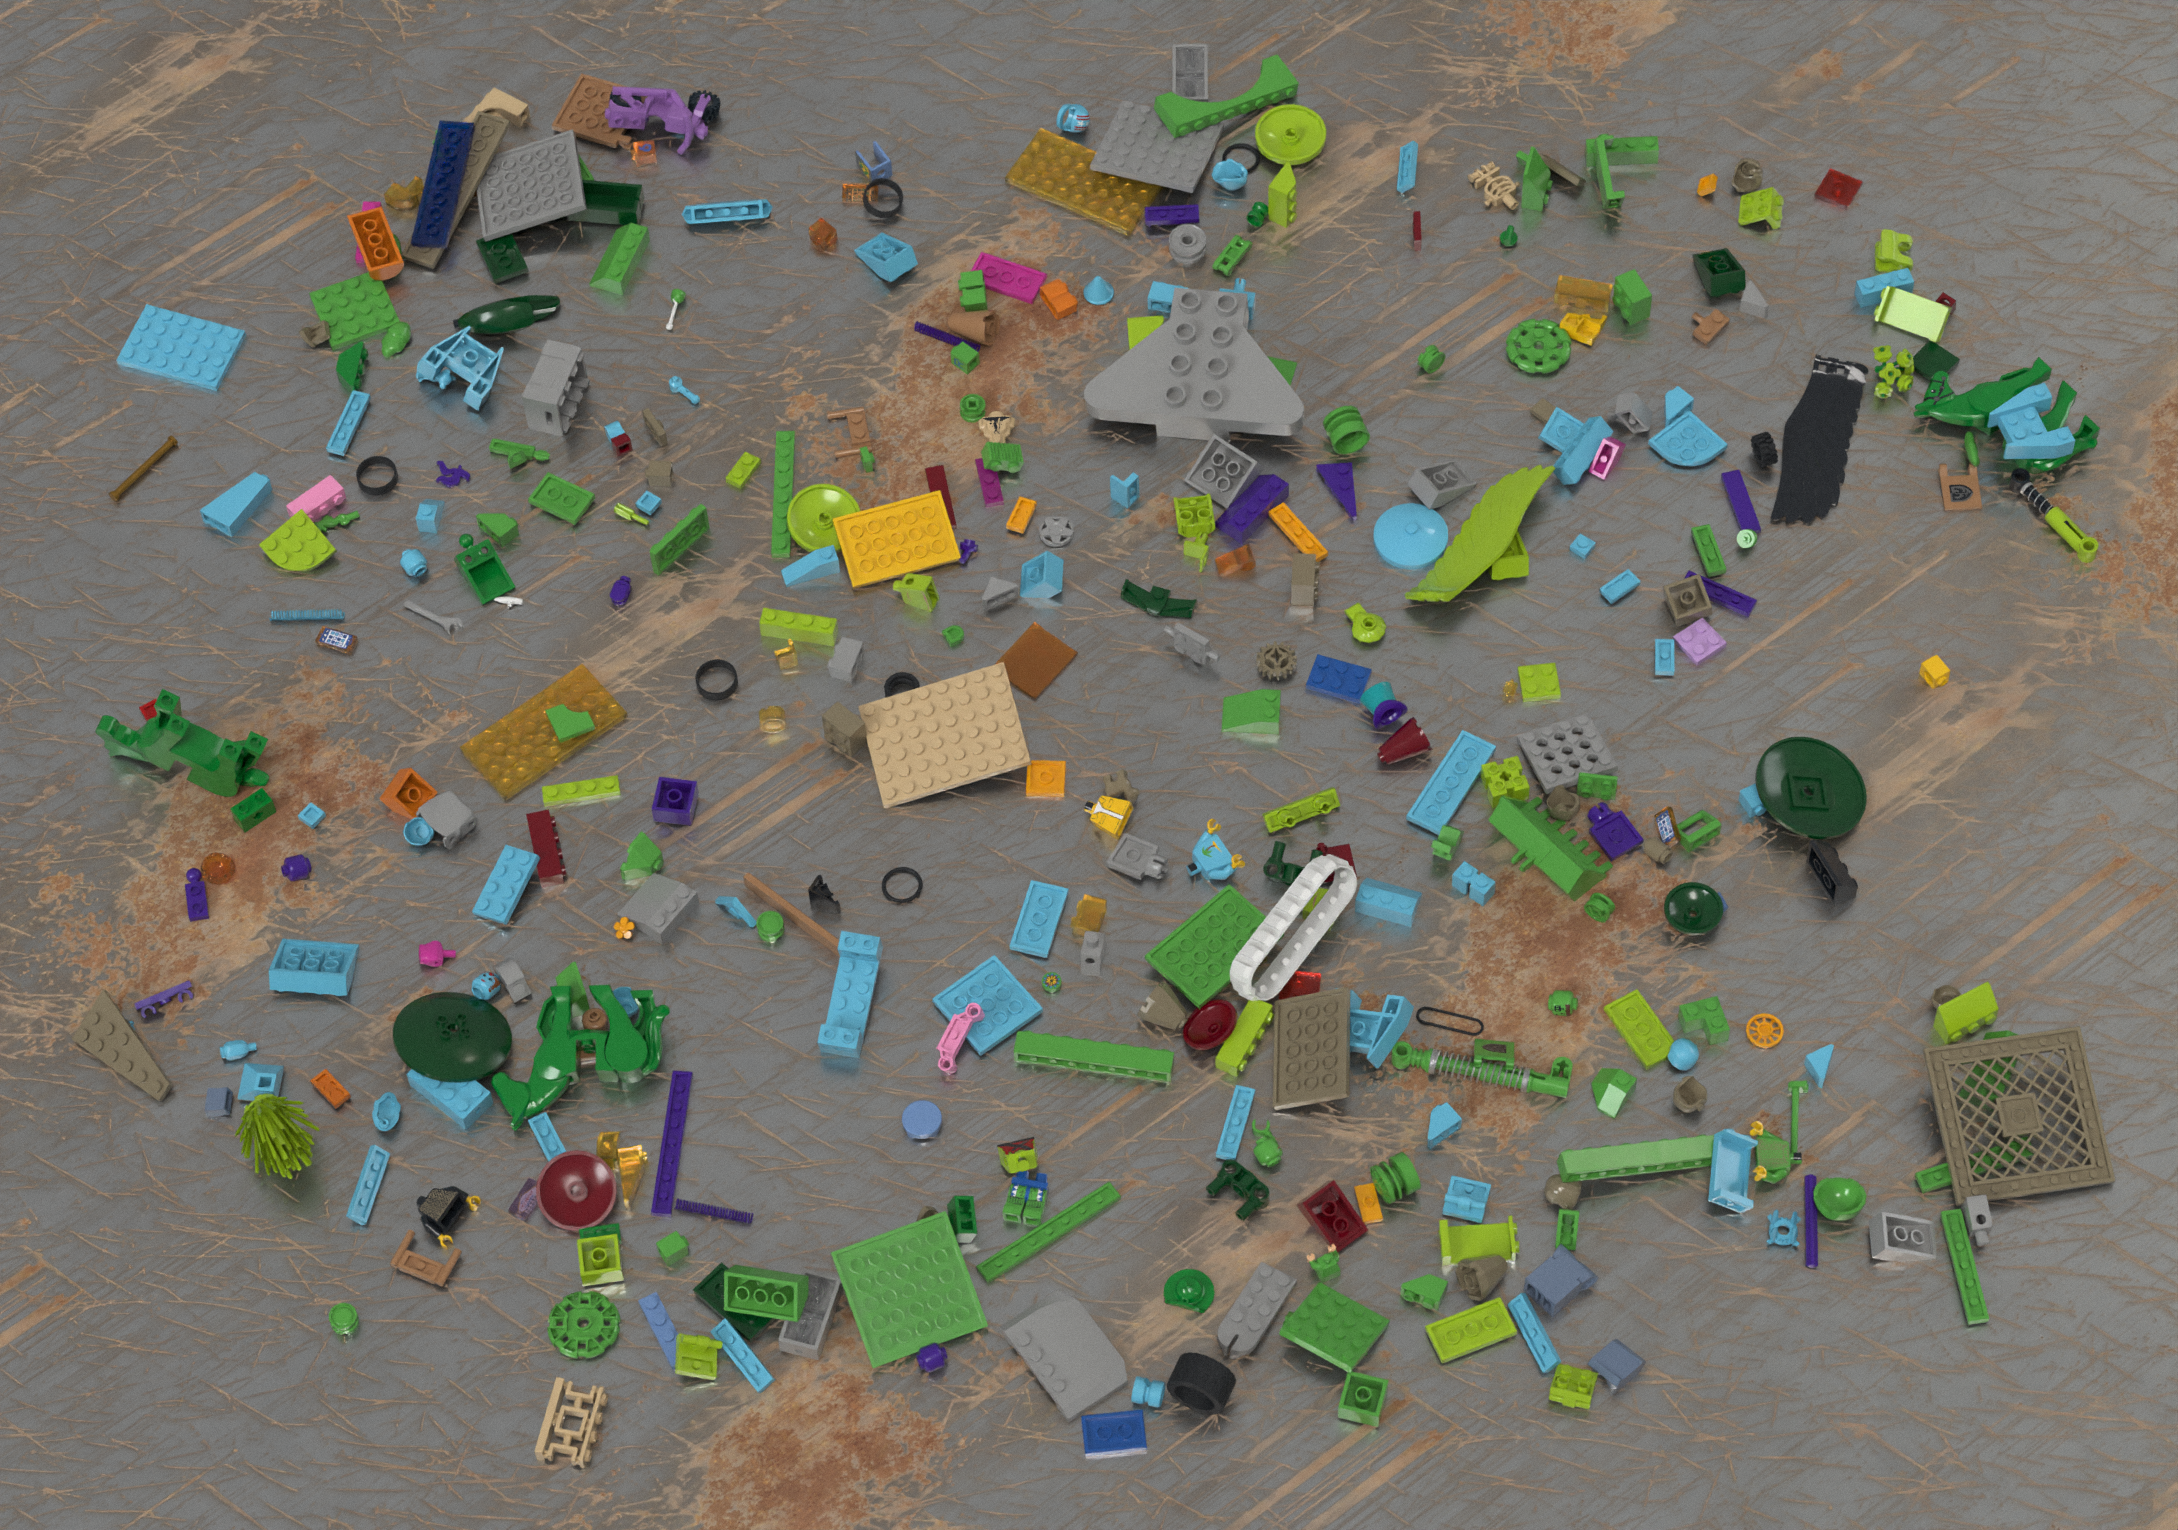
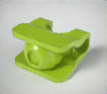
M1883 229L1881 231V241L1875 243V269L1882 273L1905 268L1911 271L1913 269V260L1899 251L1911 249L1913 245L1912 237L1893 230Z

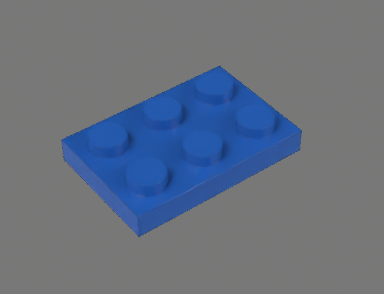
M1317 654L1306 683V689L1360 704V698L1366 690L1372 669Z

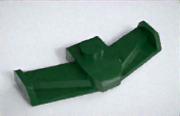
M1128 579L1125 580L1121 590L1122 599L1154 616L1191 618L1197 605V599L1170 598L1171 590L1153 586L1151 591L1148 592Z

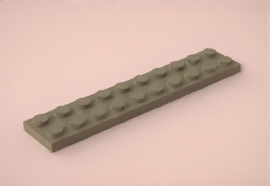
M481 111L477 112L401 254L403 259L432 269L435 268L511 125L509 120Z

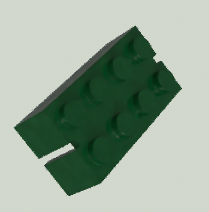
M582 180L587 209L567 215L568 220L618 225L634 223L639 225L644 203L643 186L639 184Z

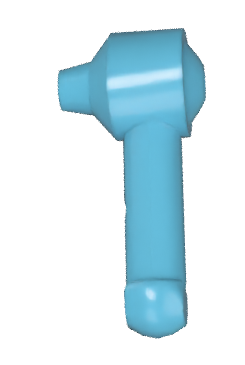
M674 376L670 378L669 388L672 392L682 393L693 404L700 402L698 395L693 394L683 386L680 377Z

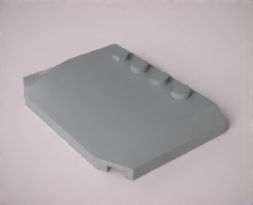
M1058 1289L999 1327V1332L1009 1345L1015 1348L1055 1401L1058 1410L1068 1423L1128 1384L1124 1359L1078 1299Z

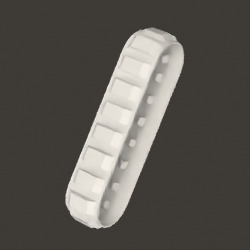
M1328 854L1314 858L1306 865L1233 960L1230 968V981L1232 982L1233 989L1238 991L1240 996L1251 1001H1267L1274 998L1281 991L1352 899L1356 891L1357 877L1348 861ZM1335 871L1334 881L1330 889L1261 978L1252 986L1253 974L1326 878Z

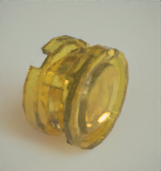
M768 706L766 710L762 708L759 711L760 729L768 733L782 731L786 727V720L784 719L785 710L779 706Z

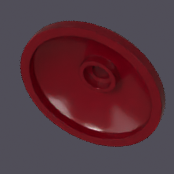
M1212 1000L1200 1009H1195L1184 1025V1040L1191 1048L1196 1050H1208L1219 1046L1230 1037L1235 1029L1238 1019L1236 1009L1226 1000Z

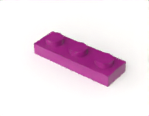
M982 458L975 459L985 507L990 508L1004 505L997 471L984 469Z

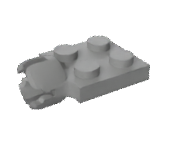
M1124 833L1106 862L1107 867L1139 880L1145 875L1161 879L1164 877L1161 872L1166 873L1169 866L1168 859L1158 854L1159 846Z

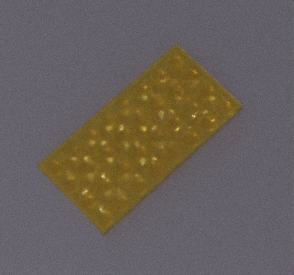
M1043 128L1039 129L1005 176V182L1128 236L1145 214V207H1150L1164 187L1090 170V164L1096 151Z
M581 664L460 746V751L506 801L621 722L628 715L589 670ZM564 704L567 709L573 712L581 713L588 711L595 730L560 743L545 710Z

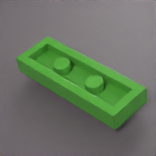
M1710 524L1691 528V534L1707 576L1712 577L1725 574L1727 569Z

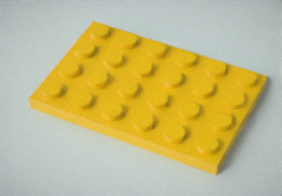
M940 490L832 519L853 589L904 576L907 573H915L956 562L961 558Z

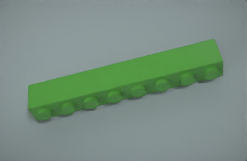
M1028 1030L1017 1031L1013 1051L1014 1061L1171 1082L1175 1062L1174 1052L1167 1049L1155 1050L1146 1046L1133 1047L1129 1044L1118 1045L1108 1041L1096 1042L1087 1038L1074 1039L1070 1036L1060 1037L1049 1033L1038 1034Z
M1702 1134L1691 1138L1683 1136L1673 1140L1642 1141L1637 1144L1623 1143L1619 1146L1605 1145L1601 1148L1586 1147L1582 1150L1574 1151L1567 1149L1560 1153L1557 1165L1562 1182L1708 1167L1712 1165L1714 1135L1707 1136Z

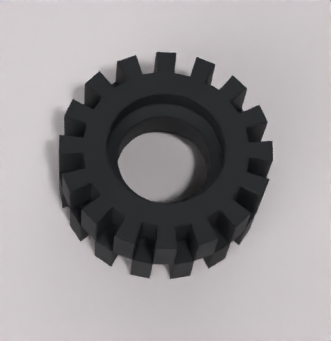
M1763 432L1751 437L1752 452H1754L1757 464L1759 463L1761 468L1776 464L1778 462V455L1776 453L1778 452L1775 449L1776 445L1773 443L1774 440L1771 438V434Z

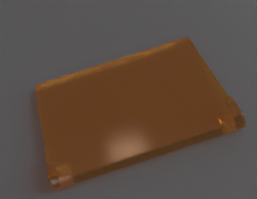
M1034 622L995 664L1004 662L1010 683L1036 700L1076 657L1078 652Z

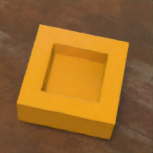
M1712 173L1700 178L1697 193L1702 197L1714 192L1718 177Z

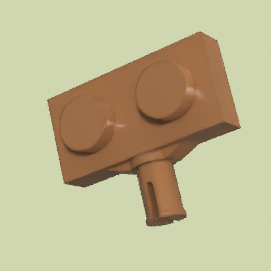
M1717 309L1705 318L1695 312L1692 315V319L1700 324L1693 331L1692 335L1707 346L1727 326L1730 319Z

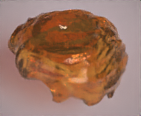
M218 852L207 855L200 866L203 872V879L216 885L228 883L236 871L233 859L224 853Z

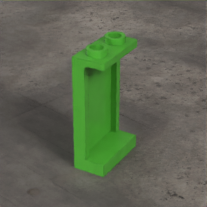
M1609 134L1599 135L1592 147L1603 209L1621 207L1625 199L1624 190L1613 192L1605 149L1611 148L1614 135L1609 136Z

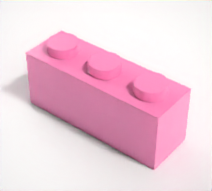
M329 475L286 505L289 517L291 518L302 509L314 522L321 516L326 515L335 506L340 505L346 499L345 491Z

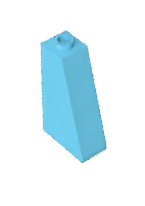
M252 473L200 510L203 522L233 537L272 491L270 479L264 474Z

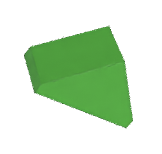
M1559 1208L1555 1248L1563 1244L1568 1250H1576L1580 1211Z

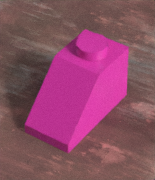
M1611 436L1603 438L1588 472L1605 480L1619 462L1626 444Z

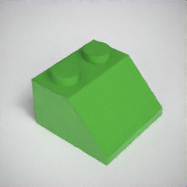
M576 961L572 962L555 979L556 986L572 987L571 1010L572 1018L583 1015L590 1008Z

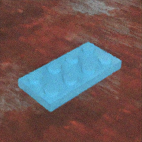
M505 845L472 913L476 916L507 925L540 857L537 854Z
M1031 880L1009 945L1010 950L1048 958L1069 893L1068 888Z

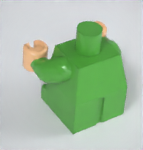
M1331 1244V1247L1330 1245L1328 1246V1254L1317 1258L1316 1261L1313 1253L1310 1256L1307 1255V1262L1316 1271L1322 1284L1341 1275V1270L1338 1266L1339 1254L1334 1244Z

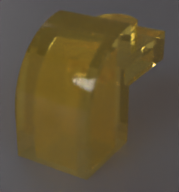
M415 176L406 188L394 182L384 194L386 205L397 211H410L420 205L418 196H421L424 191L422 178Z

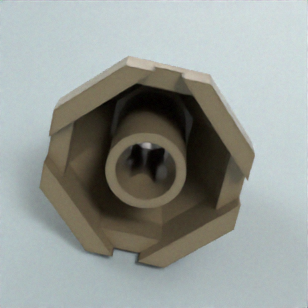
M1164 981L1158 984L1146 999V1006L1142 1005L1137 1014L1145 1021L1176 1030L1178 1027L1182 1028L1188 1021L1186 1018L1187 1011L1170 986Z
M1496 1254L1466 1258L1458 1262L1457 1265L1459 1267L1455 1270L1461 1289L1464 1291L1467 1288L1470 1292L1467 1296L1470 1299L1481 1301L1490 1294L1507 1272V1262L1503 1257Z

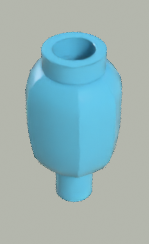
M243 1040L226 1042L224 1046L220 1047L221 1058H226L228 1061L244 1058L249 1051L257 1050L256 1043L247 1044Z

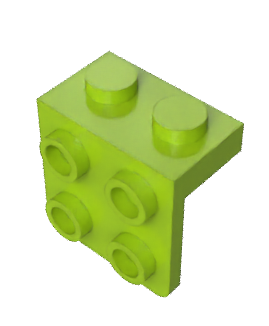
M1774 187L1742 195L1739 224L1746 225L1766 219L1773 229L1780 228L1783 218V197L1778 194Z

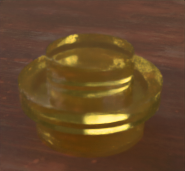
M1514 679L1505 682L1502 690L1505 692V697L1514 696L1518 686Z

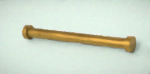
M170 435L167 438L168 441L118 488L109 493L111 499L117 501L119 496L172 446H176L178 441Z

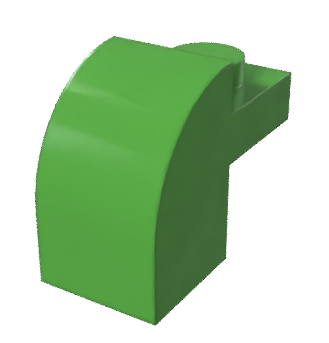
M1443 825L1438 839L1433 840L1431 845L1434 848L1432 854L1451 861L1460 845L1464 831L1449 825Z

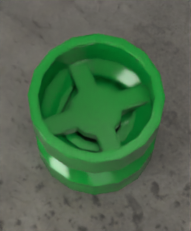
M1255 202L1252 206V211H1249L1246 220L1251 225L1260 227L1264 222V218L1268 216V206L1262 202Z

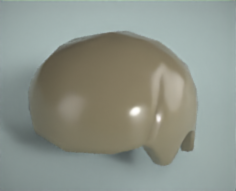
M1942 985L1934 989L1931 996L1932 1004L1937 1010V1007L1960 996L1961 993L1954 986Z

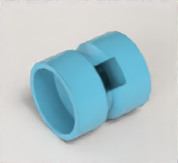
M1137 1376L1132 1390L1131 1402L1138 1404L1147 1402L1148 1406L1160 1408L1166 1383L1158 1380L1150 1382L1148 1378Z

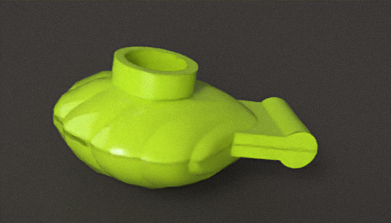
M1359 602L1344 610L1346 616L1353 622V637L1362 643L1377 642L1385 634L1386 624L1384 619L1376 614L1367 613Z

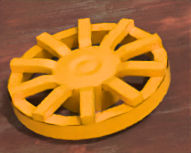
M1757 1014L1747 1023L1746 1035L1754 1046L1767 1049L1776 1046L1783 1037L1784 1029L1781 1021L1771 1014ZM1762 1018V1022L1759 1024L1757 1019ZM1765 1018L1771 1019V1022H1766ZM1754 1022L1757 1028L1750 1026L1751 1023ZM1774 1022L1777 1023V1024H1778V1027H1774V1028H1773V1027H1772L1773 1023H1774ZM1749 1030H1753V1031H1757V1032H1756V1033H1753V1034H1750ZM1780 1030V1035L1773 1033V1031ZM1759 1036L1757 1040H1754L1752 1037ZM1771 1036L1777 1037L1778 1039L1774 1041Z

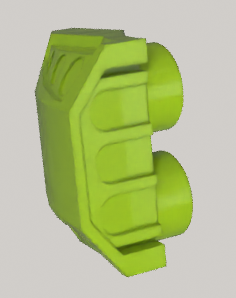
M1210 493L1203 496L1173 498L1178 534L1192 538L1196 537L1199 532H1202L1201 536H1203V533L1208 535L1215 530Z

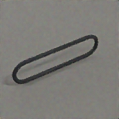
M1421 1007L1416 1013L1417 1020L1420 1023L1471 1036L1481 1034L1484 1029L1483 1023L1477 1018L1432 1007ZM1426 1009L1473 1020L1481 1025V1029L1476 1033H1471L1426 1022L1420 1019L1419 1013Z

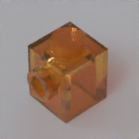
M822 218L808 228L810 240H812L815 246L821 247L824 251L833 246L838 240L836 229Z

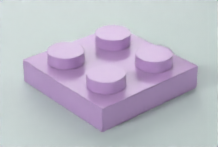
M1703 617L1673 636L1674 643L1696 666L1724 649L1727 645V642Z

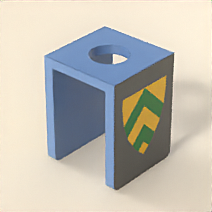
M876 141L873 142L874 156L880 164L871 168L858 150L855 151L856 164L869 182L893 175L891 160ZM885 169L883 174L877 176L879 171Z

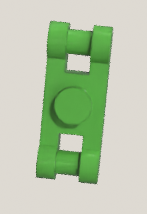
M1235 235L1215 260L1212 268L1217 271L1221 270L1224 275L1230 276L1246 252L1250 251L1253 242L1245 241L1241 236Z

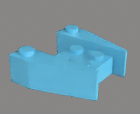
M468 326L431 347L422 357L418 372L433 381L446 366L471 383L466 390L463 401L479 410L489 397L504 348L501 347L497 353L493 352L469 336L471 327Z
M2045 383L2026 388L1990 412L1988 428L1998 425L2007 442L2003 456L2004 459H2055L2073 453L2075 439L2068 426L2047 432L2038 413L2050 410L2052 395Z
M1350 990V1052L1368 1054L1367 1059L1379 1069L1408 1026L1414 1006L1404 996L1387 994L1382 1012L1359 1010L1362 1000L1353 990Z

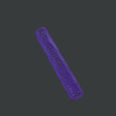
M918 321L915 323L914 330L953 346H958L963 341L974 350L978 347L977 352L980 350V344H975V342L962 339V337H957V335L949 334L929 325L926 326V324Z
M679 1198L674 1208L680 1209V1211L686 1210V1212H695L696 1214H704L711 1217L717 1216L720 1219L726 1218L727 1220L748 1224L753 1219V1213H751L749 1221L750 1212L747 1215V1212L744 1214V1211L741 1213V1211L729 1210L725 1207H720L719 1211V1206L716 1210V1205L713 1209V1205L710 1207V1204L707 1207V1204L704 1206V1203L701 1205V1203L698 1204V1202L686 1201L685 1199L682 1203V1199L679 1202Z

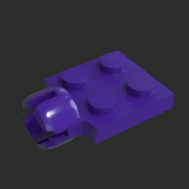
M1604 802L1598 803L1599 809L1594 806L1589 810L1587 817L1593 824V827L1589 829V833L1611 862L1643 843L1644 839L1622 810L1615 813Z

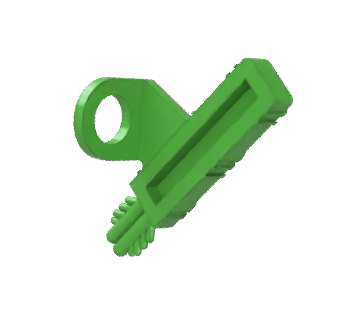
M494 438L489 446L490 452L508 456L507 460L510 469L526 462V459L533 460L535 457L536 460L545 461L550 456L546 450L540 449L536 451L535 446Z

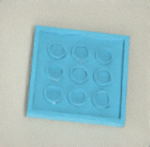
M995 955L932 998L933 1003L949 1021H951L954 1014L959 1015L965 1012L966 1007L970 1003H977L982 1007L985 1014L984 1019L973 1023L965 1038L980 1056L1043 1012V1008Z

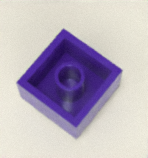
M659 777L652 805L654 821L692 826L699 795L697 781Z

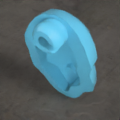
M386 1092L380 1099L374 1102L373 1122L375 1127L383 1132L391 1130L396 1125L401 1110V1104L391 1092Z

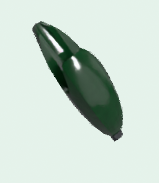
M527 295L491 302L466 312L459 319H454V328L464 329L470 326V333L483 335L518 332L530 327L534 322L555 311L560 305V299L558 296Z

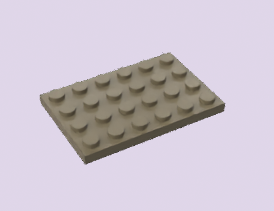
M1344 987L1276 1000L1274 1014L1273 1108L1281 1110L1349 1097L1350 989Z

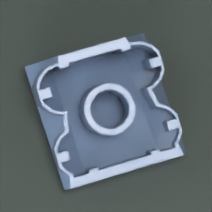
M1615 1339L1592 1357L1587 1364L1598 1375L1606 1378V1384L1610 1388L1618 1389L1619 1387L1623 1388L1636 1377L1646 1361L1621 1341Z

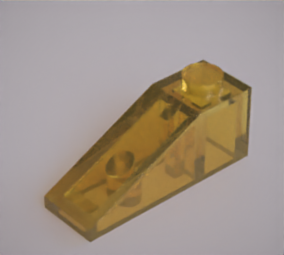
M641 1145L617 1148L626 1211L632 1207L645 1174V1164L648 1163L647 1152L642 1151Z

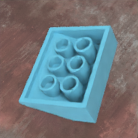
M282 939L269 968L270 990L347 996L352 985L359 944Z

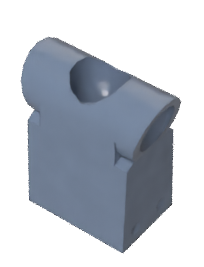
M1560 1244L1552 1257L1550 1256L1525 1278L1523 1291L1553 1318L1579 1292L1593 1286L1598 1281V1276L1586 1265L1577 1261L1574 1254L1563 1244Z

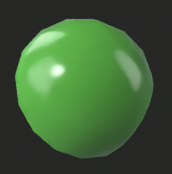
M1827 1177L1821 1180L1815 1186L1813 1194L1818 1210L1826 1218L1833 1221H1847L1857 1216L1864 1208L1867 1197L1864 1188L1857 1181L1851 1178Z

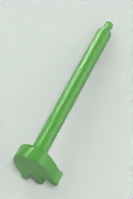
M1791 1081L1788 1083V1091L1792 1092L1790 1152H1798L1799 1093H1808L1809 1084H1807V1081Z

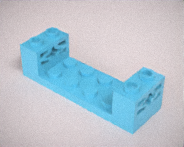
M841 931L837 949L840 960L826 1024H821L817 1044L821 1052L860 1058L883 944L880 937Z

